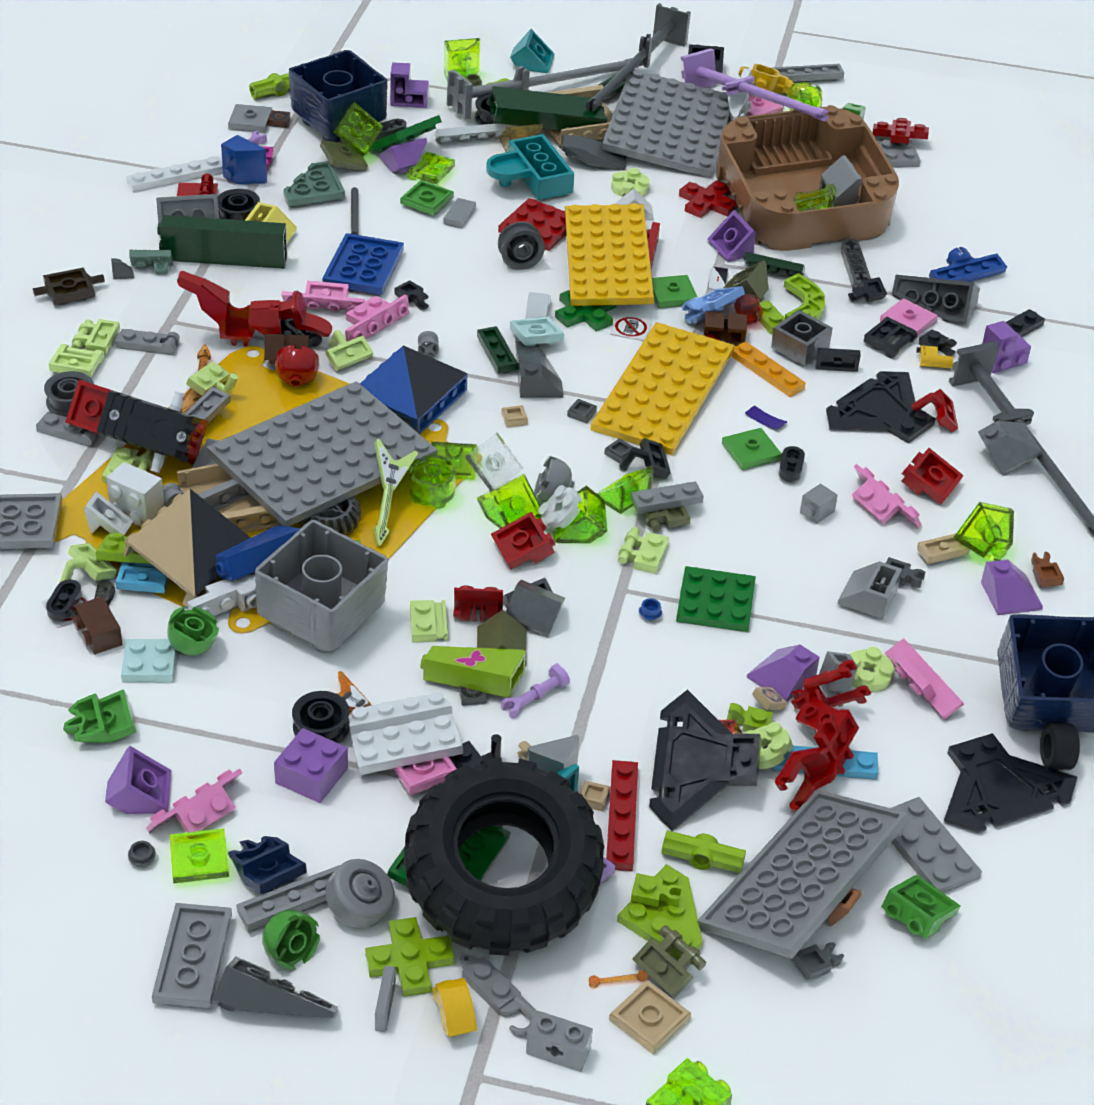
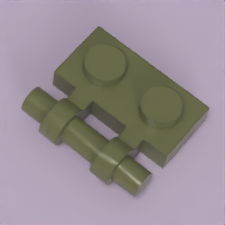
M685 506L659 510V512L655 513L654 511L642 513L646 516L645 521L654 532H659L661 530L660 523L664 522L667 528L690 525V516Z
M665 925L659 931L664 940L658 945L650 938L632 960L675 999L694 978L686 969L693 964L698 970H702L707 962L700 956L699 950L694 946L690 947L682 940L683 936L677 930L672 931ZM674 948L682 954L678 961L668 954Z

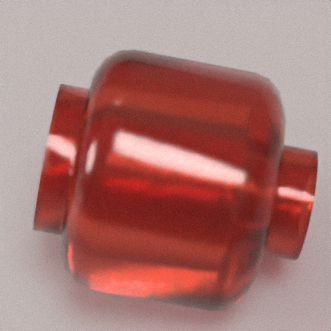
M742 295L734 303L736 314L747 315V325L755 324L761 319L763 309L755 295Z

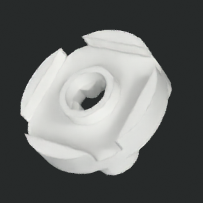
M559 486L555 490L554 495L539 508L538 512L545 526L551 531H556L554 528L557 527L561 529L567 527L578 515L580 509L577 506L579 501L582 503V497L571 487Z

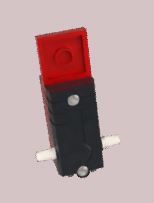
M78 380L65 423L155 452L150 470L160 473L166 456L194 464L209 421L180 412L185 394L175 391L170 407L166 408L83 380Z

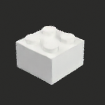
M123 462L106 477L109 502L130 517L135 525L142 527L148 519L153 520L158 511L165 506L162 478L126 462Z

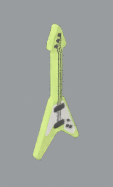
M377 439L374 444L382 487L384 489L378 526H375L373 529L376 546L379 547L389 533L387 523L393 491L418 455V452L413 451L399 460H394L381 440Z

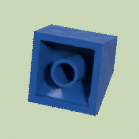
M239 135L221 144L224 178L236 184H265L267 182L265 148Z

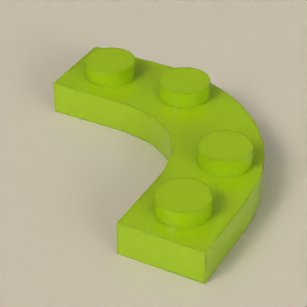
M800 273L785 279L783 287L803 301L800 307L786 313L785 319L798 310L816 319H820L825 309V295L823 291Z

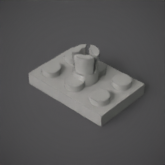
M217 194L156 197L158 223L162 222L164 215L219 219Z

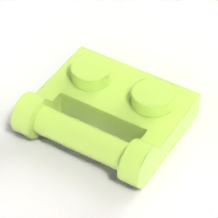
M61 344L48 364L49 371L58 373L77 371L92 377L99 363H102L104 360V350L96 349L91 351L69 347L68 344Z

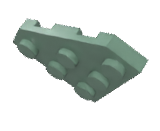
M329 161L311 163L308 166V171L298 175L293 180L294 184L283 189V195L288 207H298L311 203L317 204L330 200L337 201L338 199L345 198V190Z

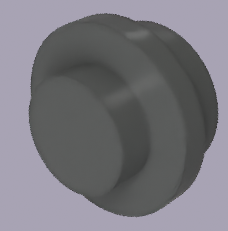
M142 840L133 843L128 851L129 862L137 867L148 866L156 858L155 848L147 841Z

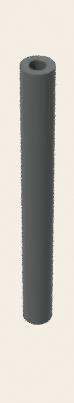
M353 187L351 189V234L359 235V190Z

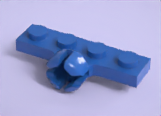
M961 246L954 248L948 253L946 262L949 266L931 270L929 277L971 282L1005 273L1007 265L998 253L973 258L969 251Z

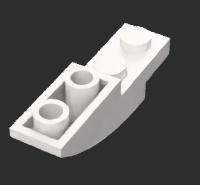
M744 68L740 79L752 76L751 69ZM740 92L728 95L731 121L737 117H746L747 112H750L751 102L748 101V93Z
M255 574L246 575L233 581L222 580L205 586L204 595L188 601V610L198 607L216 616L235 607H238L241 612L257 607Z

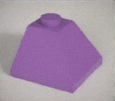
M427 138L394 145L380 153L379 158L391 172L399 171L400 174L411 171L410 167L417 164L427 143Z
M1010 560L986 562L981 584L997 615L1043 609V605L1027 575Z
M801 644L780 648L751 670L746 678L760 687H772L788 702L793 697V691L803 689V681L806 678L817 675L820 657Z
M129 746L107 781L105 802L125 814H156L163 809L167 812L172 770Z

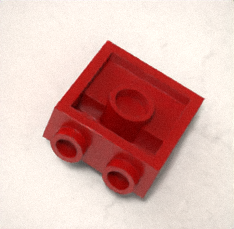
M928 447L923 454L919 451L911 461L914 465L909 464L901 473L905 476L901 482L917 495L922 491L926 492L941 505L964 475Z
M532 511L491 533L510 570L530 559L536 564L555 553L553 546L556 545L550 533H544L547 530L541 518L536 520Z

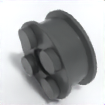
M512 223L500 233L497 245L503 261L513 269L524 270L531 268L544 255V241L538 229L531 223Z
M77 371L61 372L50 377L44 385L48 410L51 413L67 417L78 380L94 384L91 377Z

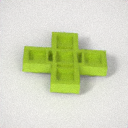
M417 917L389 921L392 944L365 948L369 977L383 976L384 966H393L396 969V974L399 976L403 997L431 993L428 969L454 965V953L450 936L421 939Z

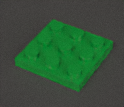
M437 115L366 146L369 152L377 150V153L394 145L402 144L436 129V124L441 123L442 120L440 115Z
M685 566L676 622L748 632L756 576Z

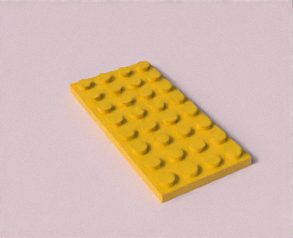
M574 204L565 206L571 306L654 304L644 204Z
M655 322L591 422L590 430L617 439L620 438L639 445L642 439L646 438L663 444L665 454L673 456L732 356L735 345Z

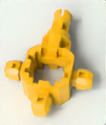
M754 63L751 72L752 76H754L755 86L782 95L783 93H791L802 98L805 97L808 87L793 83L792 80L788 79L789 77L780 75V72L774 68ZM740 67L738 75L741 77L744 68L749 69L750 67Z

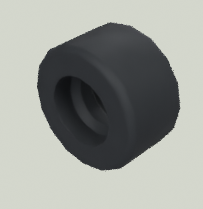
M1070 723L1046 724L1040 737V755L1044 766L1050 770H1071L1075 768L1080 754V740L1076 727Z

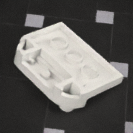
M432 692L428 695L407 697L406 699L382 702L367 707H357L352 711L349 726L360 775L464 754L452 712V705L444 698L442 692Z

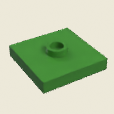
M420 180L400 198V204L434 216L454 198V191Z
M688 275L652 278L654 300L658 308L682 306L684 302L697 297Z
M762 428L722 437V445L741 470L781 460L782 453Z

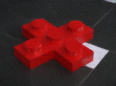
M900 117L893 120L892 125L883 121L877 122V124L874 123L872 133L874 136L890 137L891 143L909 144V138L928 140L929 127H926L924 124L911 126V121Z
M715 180L707 188L699 186L697 183L688 182L679 189V197L689 200L685 204L684 211L699 218H702L710 210L728 217L733 210L738 208L736 201L728 197L731 192L727 184L722 181Z

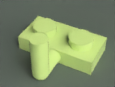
M336 330L329 342L331 348L326 351L325 355L335 371H338L372 357L374 352L364 336L347 342L342 332Z
M212 361L191 375L186 385L202 396L212 386L231 395L238 376L234 373L230 374Z
M90 543L70 545L68 554L73 559L66 562L59 583L71 579L74 569L83 568L95 581L112 579L115 577L117 570L108 561L96 560V549Z

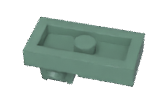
M129 249V259L132 266L145 268L146 266L154 265L155 274H167L169 266H173L171 250Z

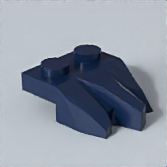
M263 836L259 843L251 840L239 841L242 850L228 852L242 881L260 895L270 892L282 884L292 882L297 877L307 873L306 863L290 854L289 844L278 837Z

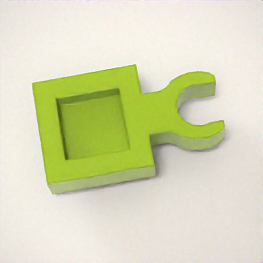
M636 873L631 893V902L658 907L660 900L668 905L678 906L679 897L672 895L680 896L682 887L679 885L666 886L663 885L664 878Z

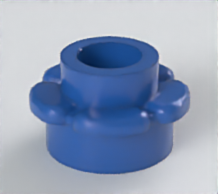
M653 598L645 599L641 607H639V614L650 621L660 618L662 615L660 602Z

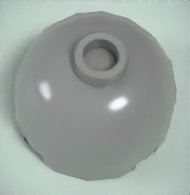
M550 455L543 464L546 468L543 473L538 475L534 489V498L547 502L559 486L563 485L566 488H574L575 481H572L571 468L561 459Z

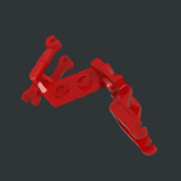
M853 660L842 662L838 669L823 671L822 674L806 678L803 681L804 690L799 689L792 692L794 700H791V703L795 710L800 709L795 719L798 723L816 731L813 738L819 746L818 748L793 751L780 774L775 779L777 788L780 791H785L788 789L785 783L793 782L800 769H802L804 781L789 804L793 814L809 799L816 789L831 783L837 774L844 775L845 769L843 765L846 759H853L854 757L849 745L856 735L859 726L849 709L837 710L833 707H842L844 704L856 701L858 704H864L867 702L865 696L871 695V691L868 686L863 685L845 693L826 697L820 688V685L829 684V682L842 678H851L853 675L850 670L857 669Z

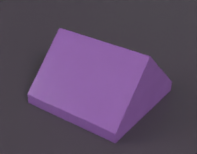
M733 210L707 240L728 262L744 258L745 252L754 253L756 232Z

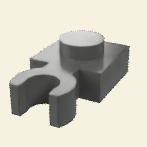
M888 557L886 564L902 569L899 585L909 582L915 588L921 587L922 580H924L926 574L924 570L910 569L911 564Z
M830 942L825 945L823 950H820L816 944L799 950L791 960L805 978L811 980L829 973L832 966L840 965L845 955L843 953L839 955L832 954L836 944Z

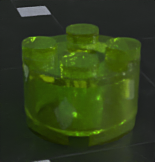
M427 455V459L420 460L418 458L414 460L409 469L411 500L414 503L434 506L439 509L445 507L446 503L455 495V466L451 465V461L448 458L439 455Z

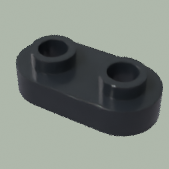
M789 446L782 452L779 476L787 482L797 481L801 477L805 452L801 448Z
M69 579L57 585L46 603L47 615L50 619L60 621L67 619L75 609L74 605H77L82 597V589L78 581Z

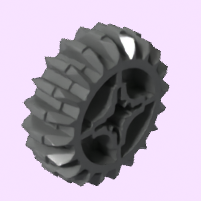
M353 496L300 521L299 525L303 527L309 521L316 520L346 536V533H353V529L358 528L361 518L359 501Z

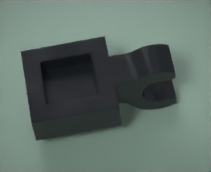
M880 277L863 280L859 284L860 287L852 288L853 293H849L848 297L851 302L865 297L867 302L885 298L887 292Z
M409 280L394 288V293L397 297L400 298L403 295H407L408 303L414 301L418 309L424 310L429 307L424 302L429 296L416 283Z
M931 329L919 337V345L936 346L938 351L943 352L946 356H952L956 353L951 348L956 346L957 342L938 331Z

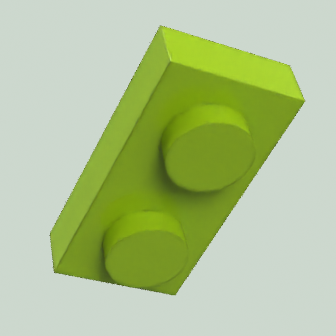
M769 300L751 305L750 312L770 334H773L775 326L785 320V317Z

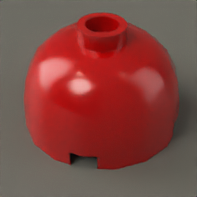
M295 345L283 347L277 352L275 360L277 374L283 382L294 387L309 384L317 375L319 356L308 347L302 346V349H294Z

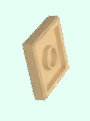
M648 980L609 1014V1021L652 1054L659 1050L691 1019V1012Z

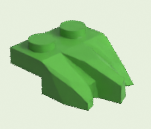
M124 689L101 699L94 693L77 700L68 709L75 717L66 721L63 727L67 734H74L75 742H114L137 732L128 696Z

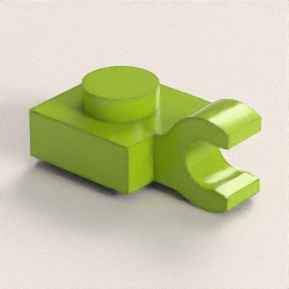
M730 703L726 721L731 724L743 725L742 731L746 732L769 725L773 712L748 706L747 711H745L741 705Z

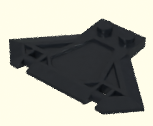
M880 371L876 374L878 380L868 379L837 400L836 404L838 407L830 405L826 408L829 429L887 431L908 444L934 426L936 420L935 417L921 409L916 412L913 410L911 405L916 401L909 372Z
M688 689L661 710L660 720L667 721V727L658 729L651 789L659 791L657 798H650L649 808L671 831L676 829L725 787L757 786L762 741L760 734L731 733ZM678 722H683L682 727L677 726ZM669 792H675L674 797H669Z
M993 733L949 746L947 754L960 770V774L944 822L980 833L986 831L985 823L988 822L998 827L1054 809L1052 804L1054 801H1058L1062 806L1070 804L1078 777L1062 771L1050 770L1046 766L1009 755Z

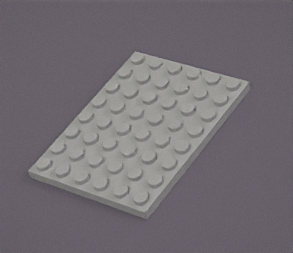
M634 69L627 76L602 142L601 150L711 178L719 152L721 134L727 125L730 115L728 95H726V92L715 91L709 87L703 88L693 83H684L674 78H665L658 74H650Z
M357 381L206 447L207 454L222 469L235 479L283 526L288 527L382 483L374 444L377 439L381 440L394 460H399L413 451H417L418 455L408 470L437 457V449Z

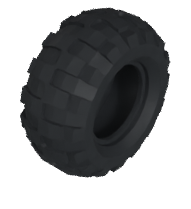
M500 757L481 760L480 765L471 768L468 764L447 774L443 783L433 785L419 801L416 813L410 817L405 834L403 864L406 871V884L412 900L420 905L423 911L422 916L435 930L446 931L451 935L452 942L469 950L475 946L490 950L489 955L509 956V952L523 949L524 953H530L545 948L552 939L557 937L563 938L577 927L581 917L590 910L597 896L604 869L603 853L605 846L602 830L598 824H595L593 818L594 811L582 794H579L578 791L574 793L570 789V782L553 770L547 773L538 769L535 762L519 759L518 763L502 762ZM507 825L526 831L540 843L546 854L548 867L537 879L526 885L500 888L488 885L474 877L463 864L459 850L467 838L475 832L489 826Z

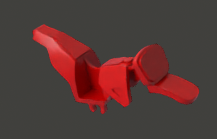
M180 271L178 274V286L197 295L201 310L218 323L220 339L231 340L233 346H236V340H242L244 342L243 346L247 347L248 342L253 338L255 329L264 336L265 334H282L280 322L283 319H293L297 330L311 331L323 337H329L332 333V325L329 321L306 312L302 293L298 290L293 292L292 300L283 302L280 300L251 301L250 305L244 308H237L230 303V291L206 278L185 271Z

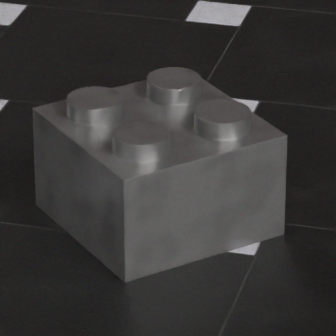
M798 310L774 327L771 348L805 366L816 358L818 348L830 347L833 327Z

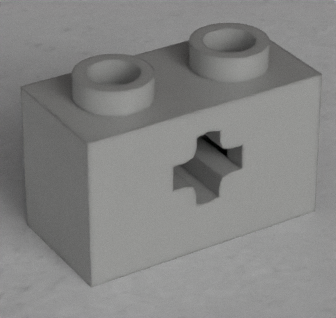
M537 1010L527 1032L526 1054L582 1072L591 1050L593 1028Z

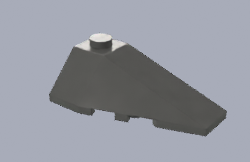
M896 274L892 295L900 299L904 298L946 321L968 323L977 308L980 288L974 282Z
M515 341L520 398L563 397L562 380L538 344L526 346L521 341Z
M237 956L226 966L213 997V1000L219 1002L218 1006L228 1011L236 1009L248 1012L333 1018L338 1006L309 991L301 990L300 993L294 991L295 987L288 980H273L269 978L270 971Z

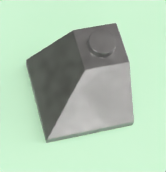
M996 421L978 431L986 449L1003 476L1043 454L1024 423Z

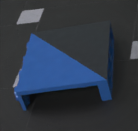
M403 345L384 363H381L376 370L367 375L360 384L392 412L410 419V427L418 434H421L467 391L468 373Z

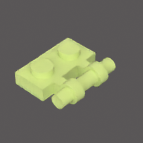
M87 319L78 328L79 333L73 337L71 347L80 349L85 345L86 350H104V353L107 354L120 330V323L98 319L97 323L93 324L92 320Z
M116 447L102 475L103 483H107L106 477L123 462L147 472V469L152 466L154 452L147 450L145 454L140 456L139 450Z
M632 527L624 538L625 544L621 546L618 552V561L621 564L632 561L634 562V569L656 574L669 544V537L651 532H646L645 537H640V530L637 527ZM633 547L640 548V549H639V551H637V550H634Z

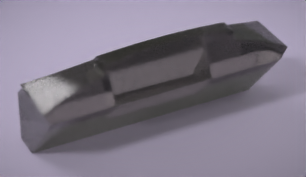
M109 580L98 582L94 599L103 596L109 606L115 594L114 584Z

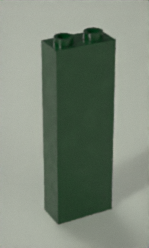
M492 86L489 106L493 123L552 130L607 123V117H605L602 104L594 112H592V108L589 111L586 109V103L591 97Z
M164 215L162 222L158 223L157 233L161 235L159 250H171L173 261L285 269L288 257L286 223Z

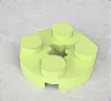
M630 168L629 171L613 173L612 190L615 194L623 197V194H627L633 189L642 197L648 193L650 180L646 175L640 173L639 169Z
M869 647L868 649L857 650L850 654L858 665L852 683L853 687L857 688L866 685L871 692L884 690L890 685L895 667L892 661L882 654L879 648Z
M772 722L767 726L748 730L744 733L761 735L759 769H767L780 764L785 760L783 755L787 751L790 753L793 747L788 731L782 728L778 722Z

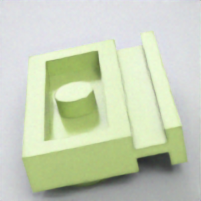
M411 600L412 642L437 641V639L444 638V641H448L445 600H441V602H434V600Z

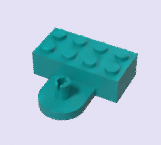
M544 134L509 140L508 152L493 155L486 162L487 174L499 180L500 186L509 187L511 181L522 179L537 200H546L551 197L573 193L574 172Z

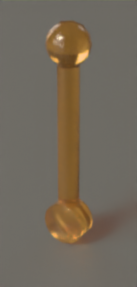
M644 970L639 971L637 974L599 978L593 975L589 977L588 984L591 988H597L600 984L637 979L643 982L646 981L648 975Z

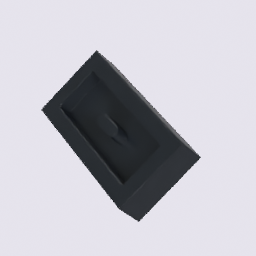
M1028 309L1006 321V323L1023 337L1043 326L1045 318L1035 311Z
M818 348L815 369L858 372L861 357L860 350Z

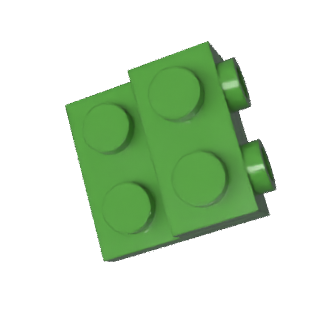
M917 874L889 889L881 906L890 918L901 921L912 934L924 939L939 932L943 922L955 916L961 905Z

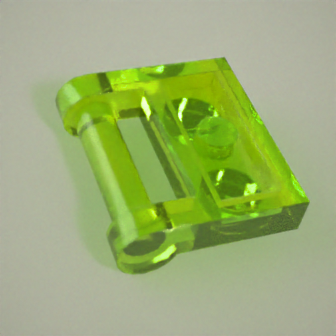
M426 152L422 156V160L415 167L407 171V177L410 180L420 179L432 184H438L454 168L455 159Z
M829 184L822 189L807 193H796L794 204L799 212L829 208L832 206L833 196L836 194L835 186Z

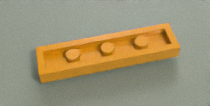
M745 341L734 347L732 358L787 396L792 397L805 389L806 382Z

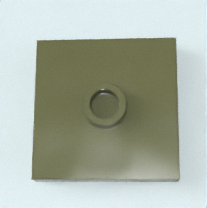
M321 141L320 147L331 166L360 171L367 170L368 164L356 145Z

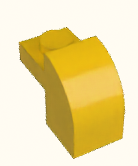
M459 978L435 984L436 987L431 988L432 996L439 1006L442 1028L448 1037L477 1031L473 1002L466 980Z

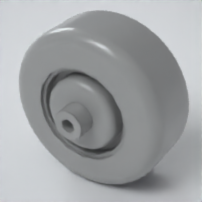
M351 859L342 863L329 877L326 884V899L331 911L343 923L355 928H369L376 925L389 913L394 904L395 892L389 876L377 864L365 859Z

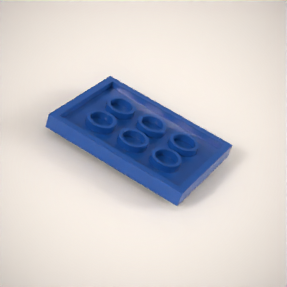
M346 233L322 278V282L348 284L349 289L352 291L382 295L404 250V242Z

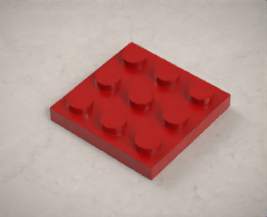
M530 198L498 225V232L501 233L508 225L515 222L533 224L540 232L545 244V250L550 251L566 236L565 211Z

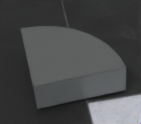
M111 258L113 279L134 278L131 266L122 262L121 259Z

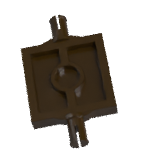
M82 267L43 275L45 286L32 289L34 297L47 294L51 298L53 305L66 304L95 297L93 284L105 283L103 274L90 276Z

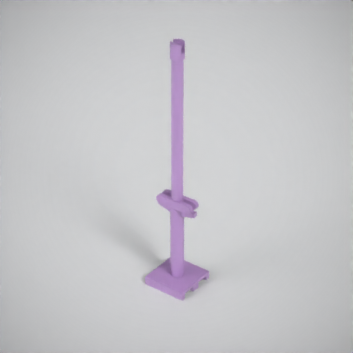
M706 49L680 57L684 66V70L681 72L685 83H693L703 88L715 86L717 83L723 85L721 87L723 91L726 90V95L745 92L813 116V118L821 121H826L829 116L824 115L829 113L828 110L814 107L755 86L752 83L754 76L737 79L717 72L715 70V53L713 49Z

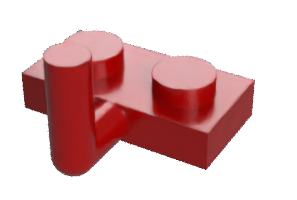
M941 389L927 394L911 405L916 412L932 403L937 411L938 416H936V420L943 428L946 427L951 433L958 429L953 401Z

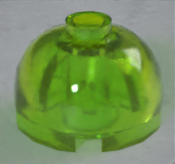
M803 82L793 85L791 90L787 91L788 98L814 107L822 106L823 92L818 85L814 87L809 82Z

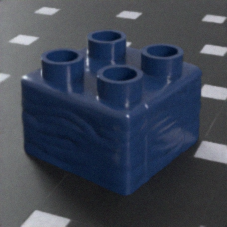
M343 50L289 68L291 108L302 118L304 124L312 126L322 135L324 141L338 143L340 142V135L374 125L386 119L388 80L354 52Z
M1010 615L1000 640L999 648L997 649L1007 725L1015 730L1042 731L1048 723H1070L1076 727L1078 733H1094V617Z

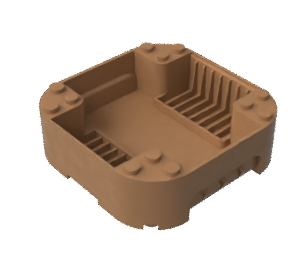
M828 105L827 107H820L829 111V113L824 114L829 116L826 121H821L813 118V116L792 110L746 117L741 116L724 127L721 134L716 178L717 181L725 180L744 220L756 232L755 243L761 242L764 245H769L768 248L773 250L790 251L811 248L814 243L842 239L868 240L878 237L885 232L886 227L891 222L899 187V178L870 128L860 115ZM845 155L862 179L858 193L859 200L857 204L829 207L818 191L821 174L841 156Z

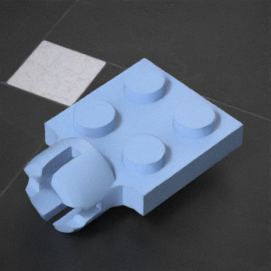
M743 286L719 288L702 297L692 298L682 305V311L688 310V314L685 315L684 319L690 324H698L705 319V311L719 312L724 309V305L738 302V298L743 296L745 292Z

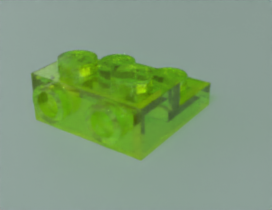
M686 1058L667 1075V1082L646 1100V1105H731L732 1094L729 1085L724 1080L718 1079L715 1081L708 1075V1070L702 1062L695 1061L693 1063L689 1058Z

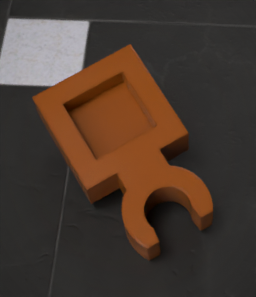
M1036 552L1032 554L1031 563L1034 566L1032 570L1040 587L1063 585L1064 576L1057 562H1049L1051 556L1048 552H1044L1043 558H1039Z

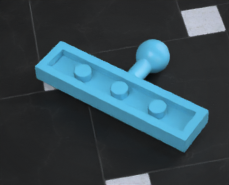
M793 745L791 752L789 753V751H787V753L783 755L785 760H783L780 764L774 766L773 771L781 772L782 768L784 767L786 761L788 760L789 756L793 751L812 749L818 747ZM851 750L854 757L853 759H846L843 765L845 769L844 775H836L839 777L877 780L878 752Z

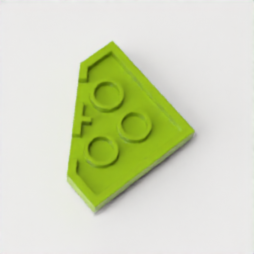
M666 864L654 877L664 878L663 885H679L682 887L680 896L672 895L679 897L678 906H671L660 900L658 907L630 901L618 914L617 922L647 941L652 938L658 945L664 940L659 931L663 926L667 925L672 931L677 930L683 936L682 940L690 947L694 946L697 950H700L702 947V937L699 923L697 922L698 918L689 878ZM675 948L668 953L676 960L682 956Z

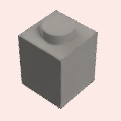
M820 483L802 495L800 513L818 524L835 512L838 494Z
M827 651L819 674H822L823 671L838 669L842 662L853 660L850 654ZM857 669L850 670L853 675L851 678H842L829 682V684H823L825 689L833 693L850 691Z

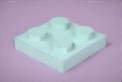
M550 317L510 321L511 331L526 346H535L540 343L555 344L558 341H564V332Z
M126 639L121 671L122 682H173L177 650L172 647L168 639Z

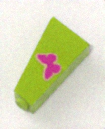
M432 646L428 653L422 656L420 668L423 669V680L455 687L462 686L510 698L525 672L526 651L518 649Z

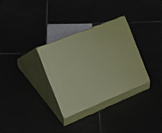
M501 610L477 627V648L518 649L526 651V628L504 610ZM527 653L525 657V666L527 664Z

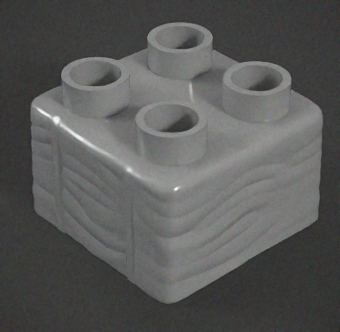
M311 520L256 568L255 592L257 612L263 618L271 621L277 629L289 631L310 642L316 650L321 652L335 651L385 602L389 560L385 555L358 543L352 538L316 520Z

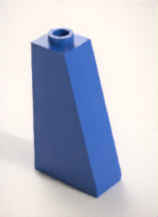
M277 525L215 555L217 573L222 579L233 581L255 572L256 568L265 559L285 544L300 528Z

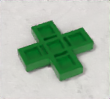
M570 290L560 293L559 301L565 307L555 310V318L568 328L584 321L597 332L613 325V318L606 312L617 308V305L571 306Z

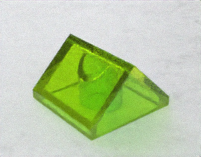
M431 442V445L437 449V457L430 460L429 477L475 480L477 444Z
M652 465L623 475L595 494V497L619 514L624 513L633 506L630 500L631 492L652 489L654 471Z

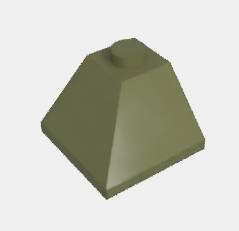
M764 260L736 273L723 287L743 286L745 294L738 298L739 301L736 304L746 307L752 303H760L765 299L764 295L769 290L767 266Z

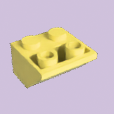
M258 202L245 219V221L286 223L287 243L297 230L294 223L278 206Z

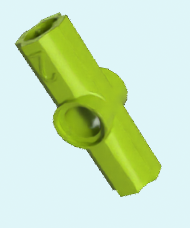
M272 73L267 79L250 83L249 91L251 97L258 99L273 94L276 96L285 95L290 90L289 73L282 75Z
M667 830L661 853L689 860L690 864L699 870H708L713 866L741 873L746 850L720 844L710 834L702 833L693 837Z

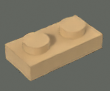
M960 533L918 542L917 546L918 552L927 564L968 555L971 548Z

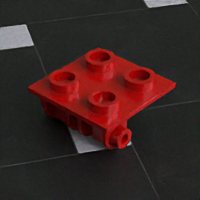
M206 173L202 175L201 183H179L177 196L217 194L218 183H213L211 174Z
M463 585L459 588L454 587L453 618L470 621L471 609H473V621H475L477 609L480 610V621L483 622V610H485V621L503 610V590H499L496 587L477 589L468 585Z

